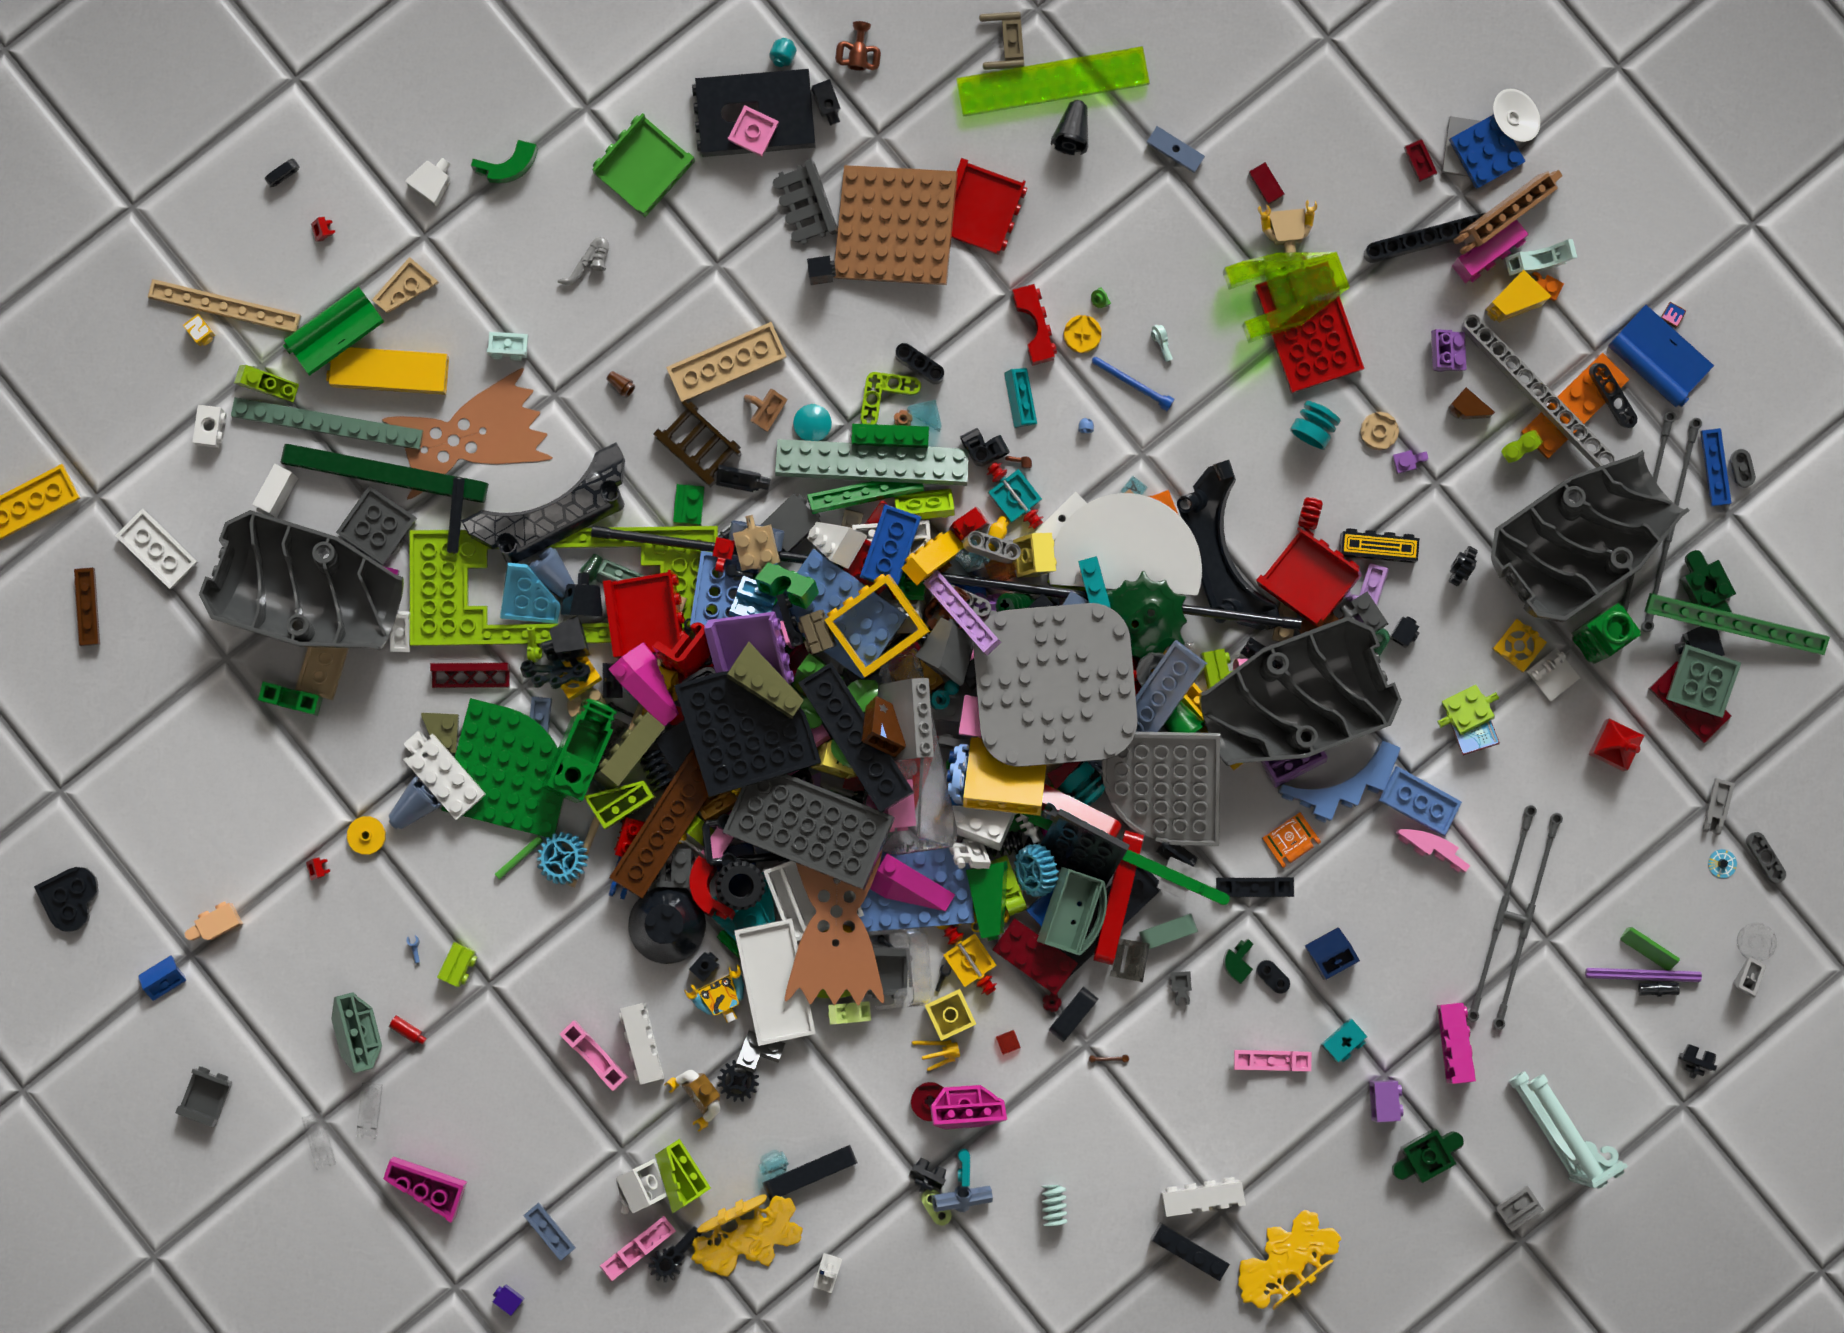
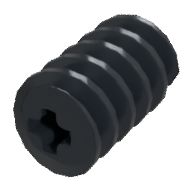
M660 749L645 753L640 761V765H647L643 772H650L646 778L653 779L649 785L656 786L652 790L653 793L666 789L673 779L667 778L670 771L663 770L667 763H660L664 756L657 757L661 752Z
M1018 830L1016 836L1013 831H1010L1009 837L1006 835L999 851L1001 856H1004L1005 850H1007L1009 855L1012 854V850L1019 854V850L1023 848L1021 830ZM984 845L988 856L989 852H991L993 857H996L999 850Z

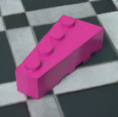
M1516 219L1484 244L1472 248L1464 255L1462 254L1456 259L1452 267L1465 284L1470 280L1473 283L1481 277L1480 272L1484 269L1489 271L1496 265V260L1499 258L1503 260L1511 254L1510 250L1513 247L1518 249L1526 243L1525 238L1529 234Z
M1463 1003L1437 1005L1446 1083L1475 1082V1069L1472 1060L1473 1052L1469 1041L1470 1028L1466 1022V1018H1468L1467 1007Z

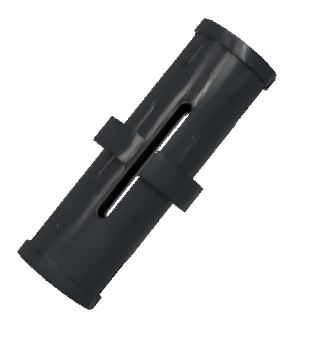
M1639 983L1638 992L1639 996L1656 995L1657 997H1662V995H1679L1680 986L1679 983Z

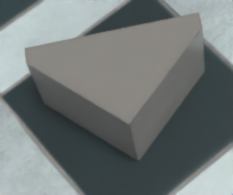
M1748 957L1734 980L1736 988L1754 998L1759 989L1766 965Z

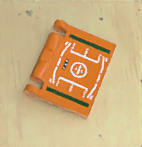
M1301 812L1262 838L1282 868L1286 867L1285 862L1282 860L1284 857H1286L1289 863H1292L1314 848L1310 841L1312 838H1314L1317 844L1321 843V840Z

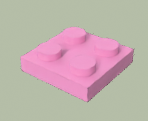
M744 105L728 137V141L763 157L779 125V121Z

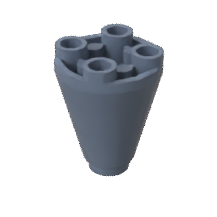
M550 547L538 556L539 560L531 562L528 566L547 589L564 598L566 585L575 583L557 550Z

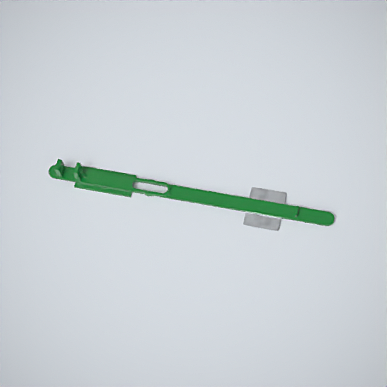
M1022 814L1029 817L1027 822L1047 831L1053 822L1039 815ZM1127 850L1122 859L1161 877L1157 888L1181 899H1184L1187 891L1190 890L1221 905H1226L1230 901L1228 894L1193 879L1197 868L1173 857H1170L1167 865L1164 866L1131 850Z

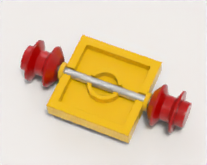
M951 925L944 930L945 935L942 937H948V945L956 944L954 948L943 954V956L964 987L978 979L980 981L977 982L976 987L983 989L981 995L983 993L989 995L996 990L995 985L997 983L991 982L993 976L987 975L984 977V974L997 966L975 933L962 942L959 940L962 939L964 933H958L957 929L959 926L954 927V925Z

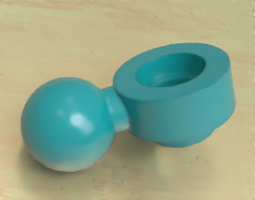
M949 680L945 683L944 690L933 691L930 694L931 707L936 710L946 708L950 702L949 695L957 694L960 688L959 685ZM936 697L940 698L939 704L936 702Z

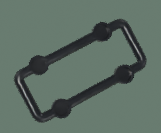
M722 814L717 819L706 820L702 825L705 860L711 866L721 865L723 867L729 862H735L736 860L751 863L772 860L780 862L786 859L773 853L743 856L725 853L721 858H713L710 827H718L724 830L730 815Z

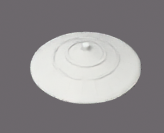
M1505 89L1496 96L1493 111L1500 129L1516 141L1526 142L1536 137L1541 121L1539 111L1532 99L1516 89Z

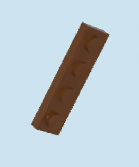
M95 568L74 569L79 646L100 645Z

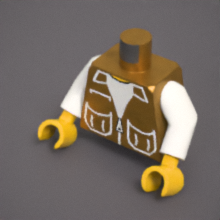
M688 1070L676 1078H670L664 1084V1086L668 1084L672 1087L668 1091L669 1093H672L681 1085L701 1111L703 1117L693 1121V1125L697 1123L700 1125L698 1131L708 1127V1122L721 1110L719 1104L720 1094L704 1073Z

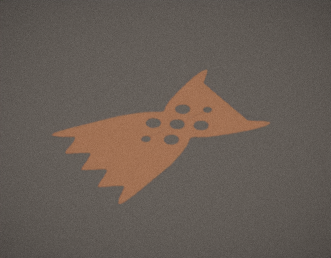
M524 368L509 374L474 396L448 422L434 418L406 416L382 419L383 422L390 425L424 431L421 448L423 446L429 448L427 453H422L421 448L417 450L404 447L411 468L446 474L459 459L476 463L505 464L537 462L553 458L536 450V447L548 434L529 429L530 425L539 416L540 411L522 407L523 403L533 393V390L515 386ZM465 418L469 420L470 426L467 430H461L458 427L460 419ZM437 427L441 429L442 435L439 439H433L430 436L432 428ZM482 427L486 428L484 435L479 433V429ZM455 434L460 438L457 446H450L448 444V437ZM468 442H475L477 444L476 452L468 453L465 449ZM440 451H447L449 453V460L442 463L438 460L437 455ZM411 490L407 500L418 496L422 491Z
M882 850L865 890L843 881L835 884L833 877L796 863L803 886L810 902L816 909V914L808 923L799 943L786 989V1002L798 988H801L809 1004L813 1003L822 989L826 991L833 1005L837 1003L846 989L850 992L857 1005H860L869 989H871L881 1003H884L883 988L873 946L862 920L857 915V909L864 902L876 875ZM822 890H827L830 893L829 901H819L818 893ZM850 890L855 893L856 898L852 903H847L844 900L843 895L846 891ZM836 904L843 910L842 915L838 918L833 917L830 913L831 908ZM826 920L829 923L830 927L827 932H820L817 925L819 921ZM845 921H852L855 924L853 932L846 933L843 930ZM834 939H838L840 942L837 947L832 945Z

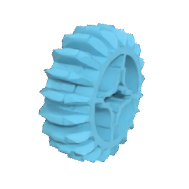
M560 832L558 836L554 833L552 834V839L550 837L546 838L547 844L541 843L543 850L537 851L541 854V857L537 858V861H540L541 864L537 867L543 869L541 874L543 876L547 875L546 879L548 881L553 880L554 884L560 882V884L565 885L566 881L573 883V878L578 880V873H585L582 867L588 866L587 863H584V860L589 858L587 855H584L588 850L587 848H582L584 842H578V836L573 837L571 833L565 835L564 832ZM562 843H568L574 851H566ZM575 859V862L571 867V862ZM559 865L560 869L563 870V874L556 873L552 866Z
M1040 844L1028 845L1019 850V854L1016 855L1017 860L1014 861L1016 865L1014 870L1019 880L1018 884L1022 885V890H1026L1027 895L1031 894L1032 897L1045 896L1054 891L1056 881L1059 879L1056 873L1059 871L1056 870L1057 864L1054 863V856H1051L1050 850H1046V847Z

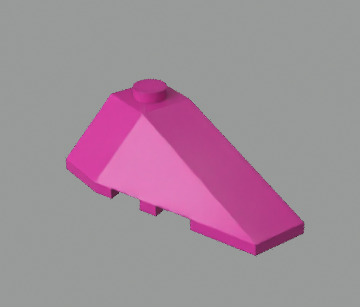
M886 854L877 869L870 887L872 891L886 899L946 911L955 897L954 893L889 854Z

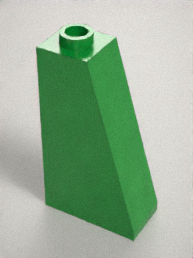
M1007 861L990 864L989 869L972 868L966 870L981 939L987 938L988 941L999 939L998 935L1004 933Z

